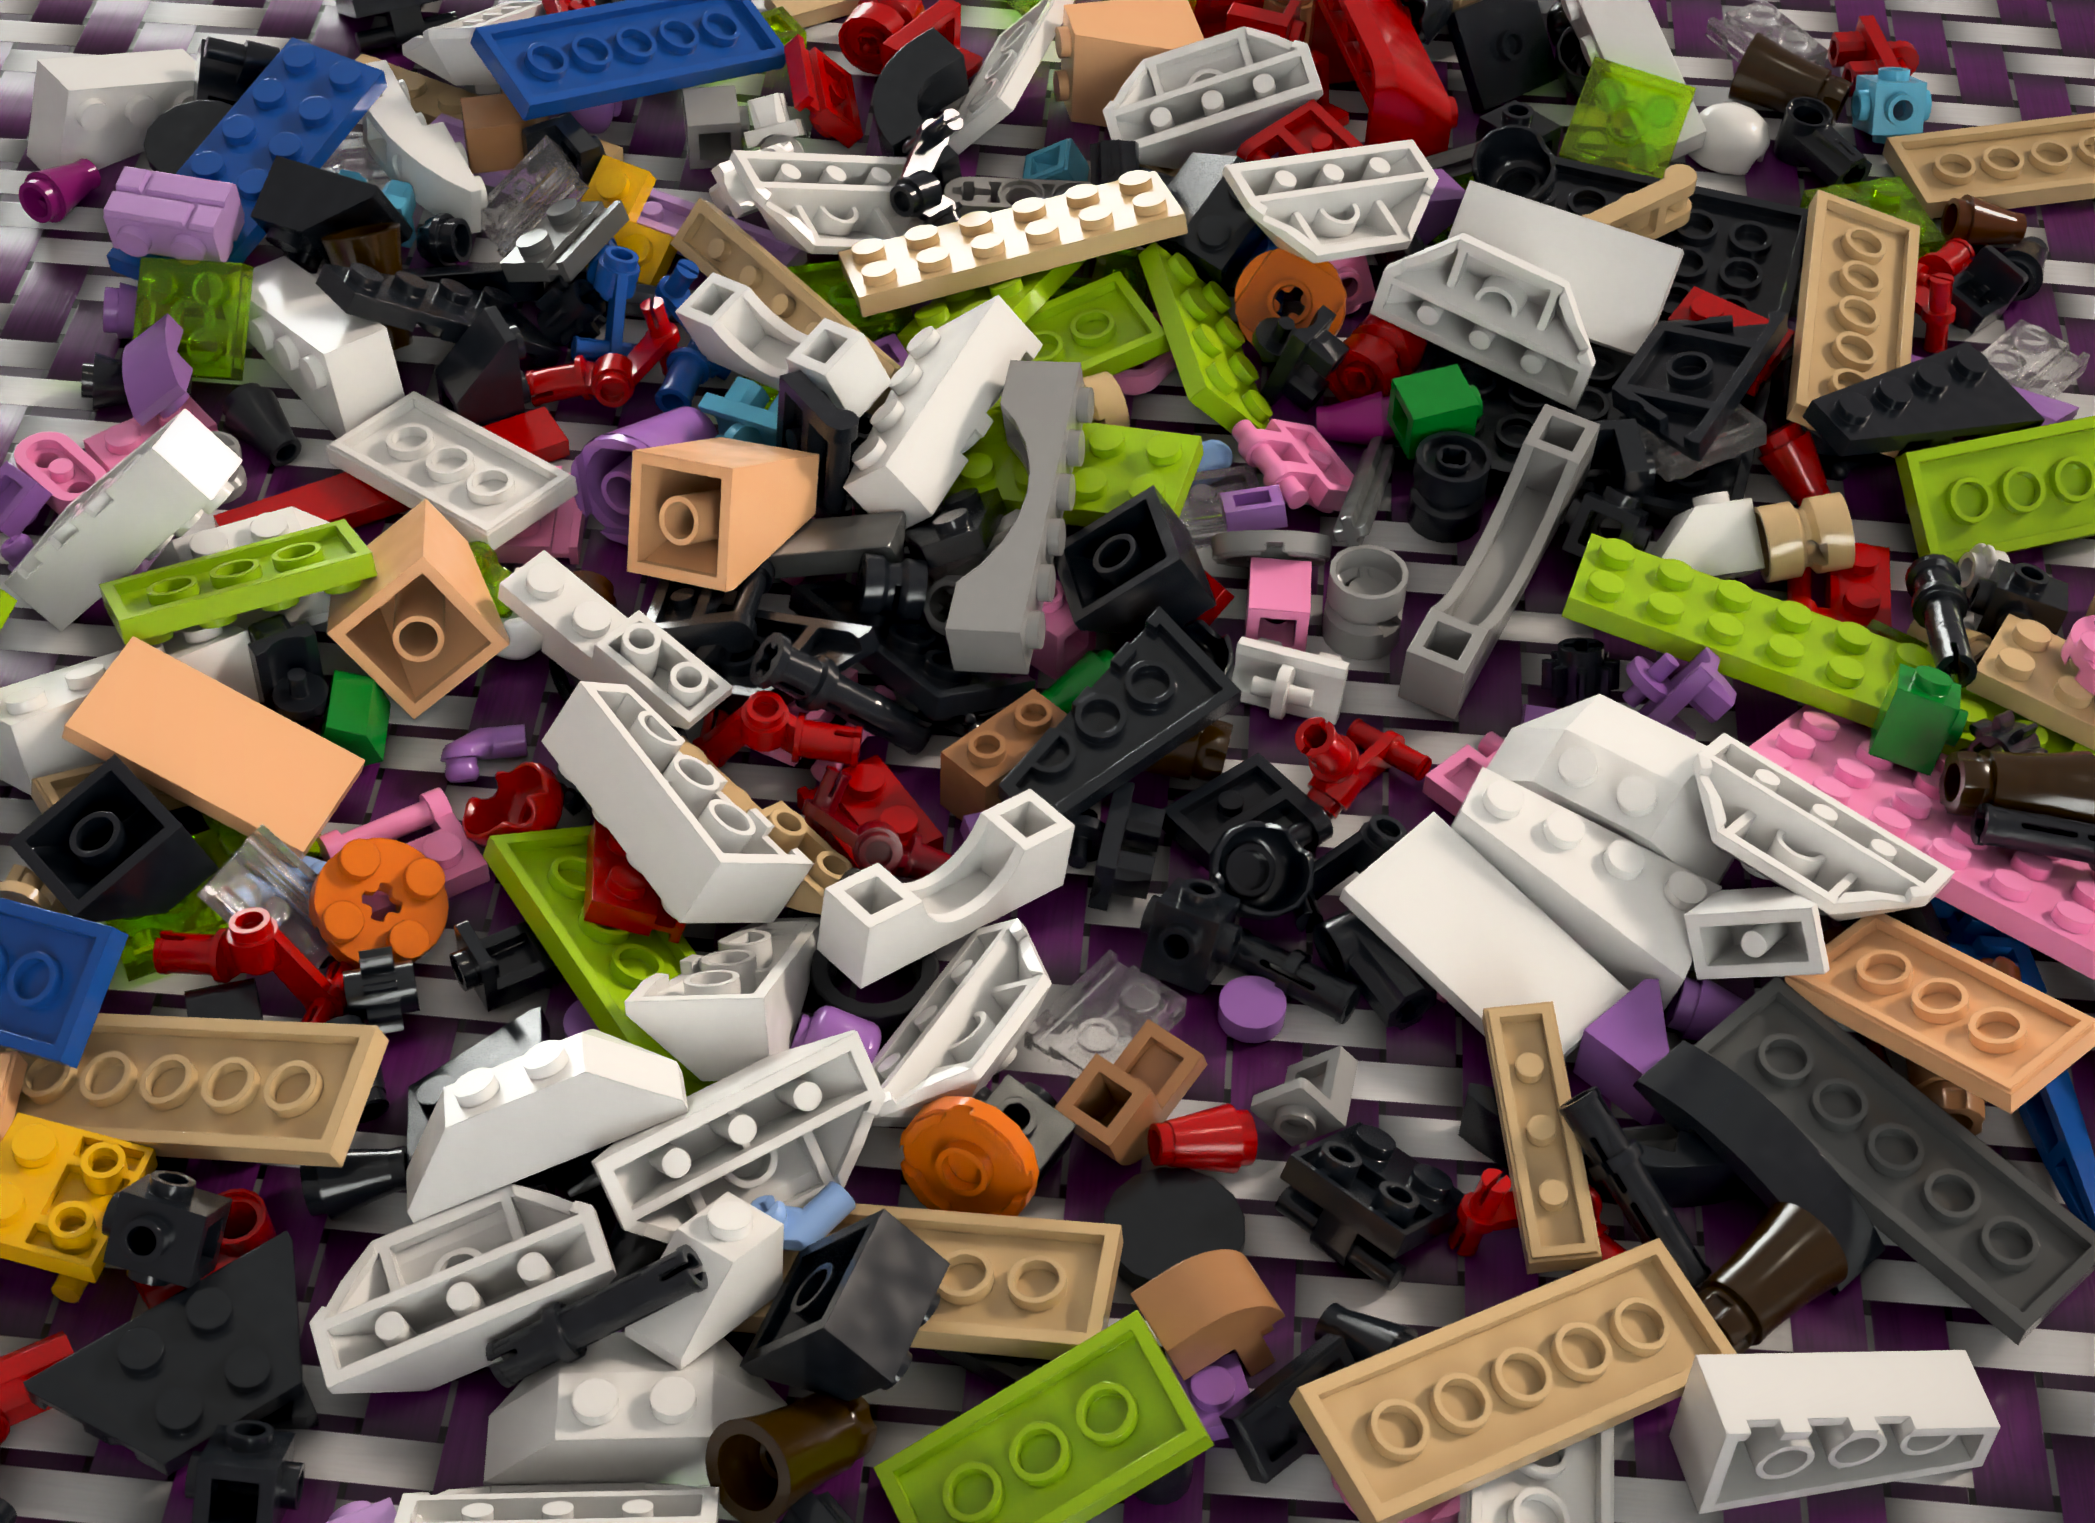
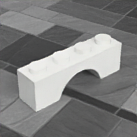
M714 272L675 311L700 352L709 361L778 391L780 375L801 370L819 390H823L828 395L830 401L837 408L853 411L857 414L858 418L873 405L877 398L892 383L864 333L824 318L809 335H806L791 327L773 313L750 287Z
M1032 789L1009 798L981 812L969 836L954 855L938 869L919 880L901 883L881 864L876 863L826 887L817 950L862 989L1064 884L1075 825Z

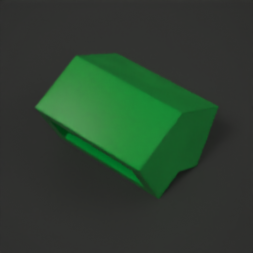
M334 669L329 686V704L324 711L321 737L364 759V766L383 762L391 708L390 701L371 677Z

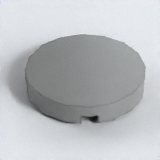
M1230 531L1218 533L1211 537L1212 559L1217 564L1241 568H1250L1251 557L1312 561V567L1325 565L1331 559L1332 539L1327 535L1304 531Z

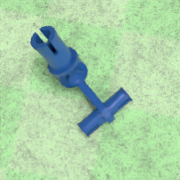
M614 237L588 263L586 269L587 281L600 293L601 298L608 301L605 340L574 336L571 344L572 360H574L575 356L583 355L586 361L595 362L600 356L608 353H618L627 357L637 345L635 343L623 342L626 299L634 296L640 273L639 257L631 249L618 246Z
M681 259L671 275L664 276L655 287L656 297L663 298L668 319L672 314L688 333L675 311L691 295L689 287L698 277L699 268L693 261ZM691 338L687 347L674 349L669 354L666 362L668 372L662 386L656 393V405L664 413L683 406L691 407L699 385L704 384L709 378L713 379L715 376L725 381L732 370L709 361L700 352Z

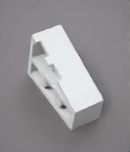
M183 49L38 59L27 157L40 170L71 164L79 159L91 161L99 170L144 152L143 144L147 130L153 122L171 108L193 101L196 61Z

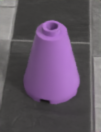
M683 406L593 438L584 446L580 454L575 457L571 465V475L576 478L578 494L574 496L578 508L586 518L592 513L605 527L600 533L612 541L628 546L632 451L715 438L718 434L713 422L702 411L693 407Z

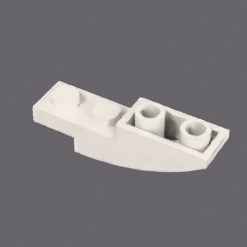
M386 60L365 63L384 71L387 88L363 116V143L376 163L391 180L410 183L413 186L416 202L432 214L449 213L454 218H463L468 223L471 234L481 232V209L486 208L488 205L487 191L482 178L479 175L473 176L463 144L460 141L454 142L444 122L427 125L424 115L421 112L415 113L411 106L410 95L403 79H396Z
M545 550L499 584L498 599L544 636L542 652L581 681L628 685L671 726L688 730L732 694L733 686L644 613L638 610L627 618Z

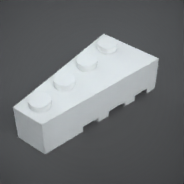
M286 256L225 279L224 283L230 301L225 303V312L233 329L238 334H243L337 439L405 397L387 327L379 322L346 314L315 284L317 281L316 277Z
M999 295L937 329H934L932 326L922 329L908 343L906 350L909 352V355L903 367L891 378L892 383L889 386L891 391L885 403L873 414L870 420L873 427L866 441L854 452L852 456L854 466L843 486L868 514L904 511L906 514L905 529L933 516L968 462L963 453L969 450L980 438H983L994 422L986 412L1002 396L1010 360H1034L1042 348L1043 344Z
M183 409L68 504L3 583L62 632L102 597L99 584L130 576L145 558L150 561L158 555L174 535L177 538L182 537L199 520L204 511L208 515L213 513L234 490L235 487L227 480L243 460L188 410Z
M232 624L212 629H205L196 625L174 633V636L166 642L152 645L260 703L248 649V643L251 642L247 630ZM122 650L0 688V780L31 795L32 779L106 762L64 740L62 735L64 725Z
M579 681L541 741L557 761L561 774L576 786L592 807V814L595 819L608 828L626 852L629 864L642 873L661 898L664 910L679 923H773L814 865L798 848L791 849L786 854L768 836L774 825L757 808L750 809L746 813L736 806L722 792L728 781L711 764L706 765L697 758L683 755L679 750L685 739L628 685Z
M1482 766L1451 828L1629 991L1644 979H1659L1664 1012L1684 982L1693 961L1684 915L1715 891L1721 890L1722 886Z

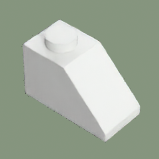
M1728 491L1710 493L1693 498L1694 507L1673 517L1649 553L1663 559L1683 561L1694 570L1722 580L1741 578L1765 568L1752 498L1730 501Z
M1763 887L1717 890L1684 915L1697 980L1825 974L1830 970L1817 903L1784 888Z
M727 1191L678 1227L661 1256L663 1258L675 1252L682 1245L687 1244L691 1246L703 1264L693 1269L692 1272L694 1275L702 1271L706 1272L708 1278L707 1289L699 1293L695 1292L625 1327V1336L677 1369L682 1370L776 1297L783 1283L784 1224Z

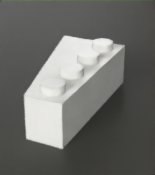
M1560 0L1563 10L1579 39L1583 55L1588 65L1593 67L1601 83L1600 91L1605 105L1610 113H1616L1623 127L1620 130V135L1630 159L1638 157L1646 172L1703 148L1707 132L1649 1Z
M1966 1350L1695 1355L1669 1437L1698 1514L1982 1467L2001 1426Z

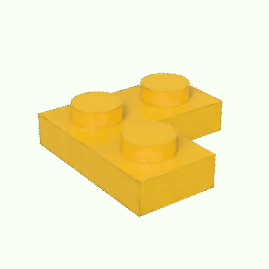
M603 155L581 201H602L605 208H608L614 201H622L630 220L615 234L616 243L618 246L631 249L638 255L640 273L637 284L657 286L659 281L666 276L678 251L670 244L674 237L636 223L657 179L648 170Z

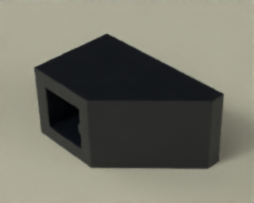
M495 305L483 309L435 369L440 405L481 427L525 413L524 404L531 402L528 382L520 370L519 360L526 358L523 337L516 325L508 326Z

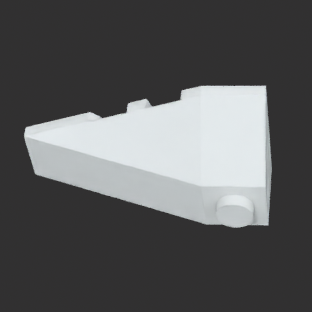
M821 917L776 918L773 923H751L718 940V952L705 956L692 954L680 960L681 974L669 980V974L655 973L644 979L624 1001L626 1016L701 1081H719L769 1055L789 1050L810 984V970L813 953L817 949Z

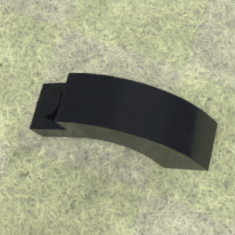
M934 27L917 36L897 51L885 65L877 80L873 96V110L882 156H908L910 151L903 154L902 147L905 142L916 136L918 126L927 119H932L940 110L969 93L964 55ZM948 144L943 148L931 172L939 180L943 195L947 183L962 177L959 156Z

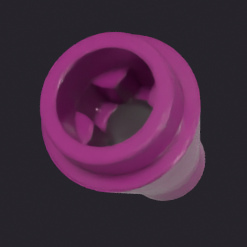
M79 159L71 164L35 171L28 174L24 183L20 186L19 200L24 211L33 220L39 223H46L48 221L57 223L72 211L91 191L100 186L101 176L97 167L87 159Z
M1380 391L1329 406L1316 407L1317 431L1325 440L1369 446L1371 438L1376 436H1383L1384 442H1394L1396 436L1387 420L1390 396L1383 397V393Z

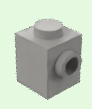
M735 85L682 89L685 137L690 170L714 168L720 163L729 161L733 150H742L741 138H745L744 132L750 131L748 106H738Z

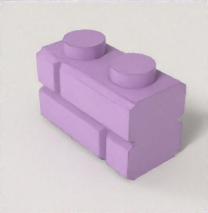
M124 166L116 183V191H112L103 209V218L114 248L120 249L134 257H143L147 254L171 257L189 266H198L201 263L225 266L233 249V241H237L245 223V214L236 184Z

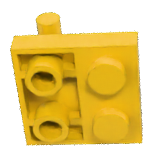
M18 1112L0 1143V1258L58 1273L59 1275L51 1288L52 1293L65 1302H78L88 1282L96 1283L106 1264L103 1262L109 1236L103 1235L102 1222L111 1198L116 1192L123 1190L156 1170L158 1163L155 1149Z

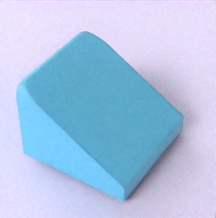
M1067 138L1026 155L1022 179L1088 181L1089 165L1073 139Z

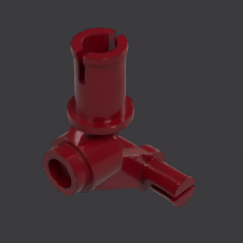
M827 765L825 768L826 771L814 798H807L801 809V812L806 815L804 818L806 823L820 837L824 839L828 830L851 846L854 860L861 870L879 863L889 872L897 867L895 876L921 879L938 869L953 856L922 843V835L914 833L907 845H902L894 827L886 822L878 820L869 821L859 827L846 818L837 808L852 776L843 770H840L838 775L837 768Z

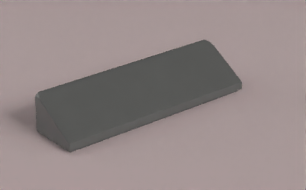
M904 511L810 519L768 558L775 567L774 579L858 572L863 553L883 555L888 562L900 563L903 561L906 514Z

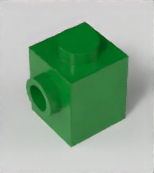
M1458 364L1392 379L1387 420L1408 460L1415 458L1419 443L1428 435L1441 431H1458L1475 436L1477 419H1480L1483 415L1482 399L1477 387L1473 384H1468Z
M1900 663L1871 728L1869 754L1931 776L1944 745L1946 744L1951 747L1957 745L1967 721L1968 711L1960 709L1961 685L1953 682V679L1948 674L1937 668L1921 665L1915 669Z

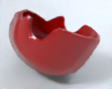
M523 762L510 772L498 771L495 774L498 788L492 797L485 799L469 798L462 821V828L466 838L485 849L489 836L555 829L562 816L564 793L561 784L552 770L541 763Z

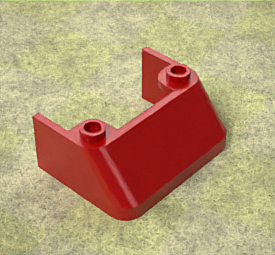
M1313 0L1308 42L1310 52L1316 50L1329 56V84L1356 82L1369 109L1364 146L1413 139L1424 157L1448 151L1451 129L1456 128L1458 124L1457 103L1453 96H1448L1412 25L1408 6H1403L1400 0Z

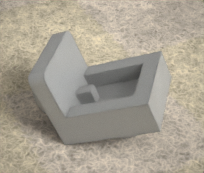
M1338 1046L1290 1065L1287 1069L1285 1083L1254 1095L1250 1110L1292 1147L1346 1127L1358 1061L1342 1046Z

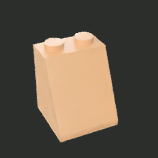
M1108 0L1064 5L1063 26L1056 27L1055 29L1056 52L1058 58L1061 59V70H1055L1053 73L1055 98L1057 102L1064 101L1071 122L1107 127L1102 110L1110 100H1114L1122 85L1143 59L1204 39L1189 1Z
M725 437L633 450L627 572L724 592L733 591L816 514L819 454Z
M426 498L367 545L373 555L377 576L361 580L360 587L343 594H331L327 634L413 719H416L510 644L507 632L468 541Z

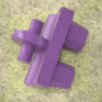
M1706 647L1671 680H1669L1668 676L1679 666L1678 661L1671 654L1666 652L1655 663L1643 656H1636L1626 665V672L1633 685L1622 694V697L1633 708H1636L1646 697L1650 700L1637 711L1638 713L1689 738L1695 739L1696 732L1680 719L1677 714L1689 703L1706 720L1713 724L1734 705L1737 693L1725 677L1717 671L1721 658Z

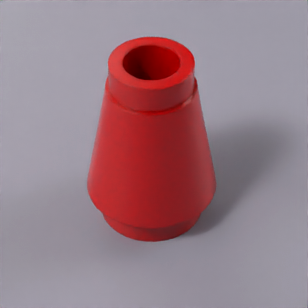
M1789 422L1756 442L1762 453L1758 459L1792 500L1796 501L1799 508L1804 498L1832 493L1827 485V479L1809 429L1804 431L1800 424Z
M1227 1103L1166 1120L1163 1123H1152L1148 1130L1147 1145L1151 1162L1155 1166L1167 1165L1169 1167L1235 1174L1241 1166H1250L1254 1163L1257 1155L1258 1138L1256 1125L1251 1113L1247 1109L1236 1110L1233 1105Z

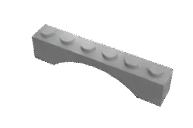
M1010 360L1000 405L1007 444L1023 463L1029 476L1027 494L1019 516L1004 540L979 566L956 582L945 627L954 671L1028 674L1033 649L1043 648L1046 622L1042 608L1044 602H1052L1054 599L1056 572L1052 564L1054 556H1062L1064 553L1066 526L1062 517L1064 510L1072 511L1074 507L1076 485L1072 472L1074 466L1081 467L1083 465L1085 435L1082 427L1083 423H1092L1094 415V391L1092 387H1084L1081 362Z
M1548 404L1543 406L1522 444L1500 499L1472 555L1449 591L1437 604L1430 608L1406 651L1398 697L1454 720L1456 719L1571 503L1589 473L1601 424Z

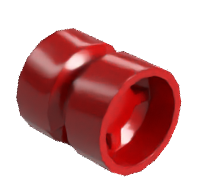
M860 0L838 33L839 46L844 57L863 72L875 75L881 74L882 62L880 53L882 43L925 11L922 1Z
M1369 314L1356 327L1351 336L1343 341V343L1350 347V350L1339 367L1326 379L1330 382L1329 388L1341 402L1382 391L1383 397L1390 396L1393 378L1414 374L1419 368L1427 345L1426 340L1375 315Z

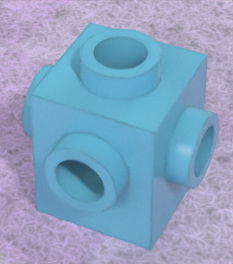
M1880 67L1878 75H1857L1856 90L1851 100L1853 127L1873 135L1872 142L1885 144L1887 137L1923 133L1924 121L1929 119L1932 108L1930 91L1927 90V82L1910 76V69L1902 67Z

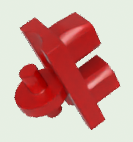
M1874 15L1859 16L1855 31L1834 32L1827 56L1832 68L1844 67L1842 78L1853 83L1849 97H1852L1856 90L1857 75H1878L1880 67H1902L1910 69L1911 76L1919 65V55L1915 47L1908 41L1887 42Z

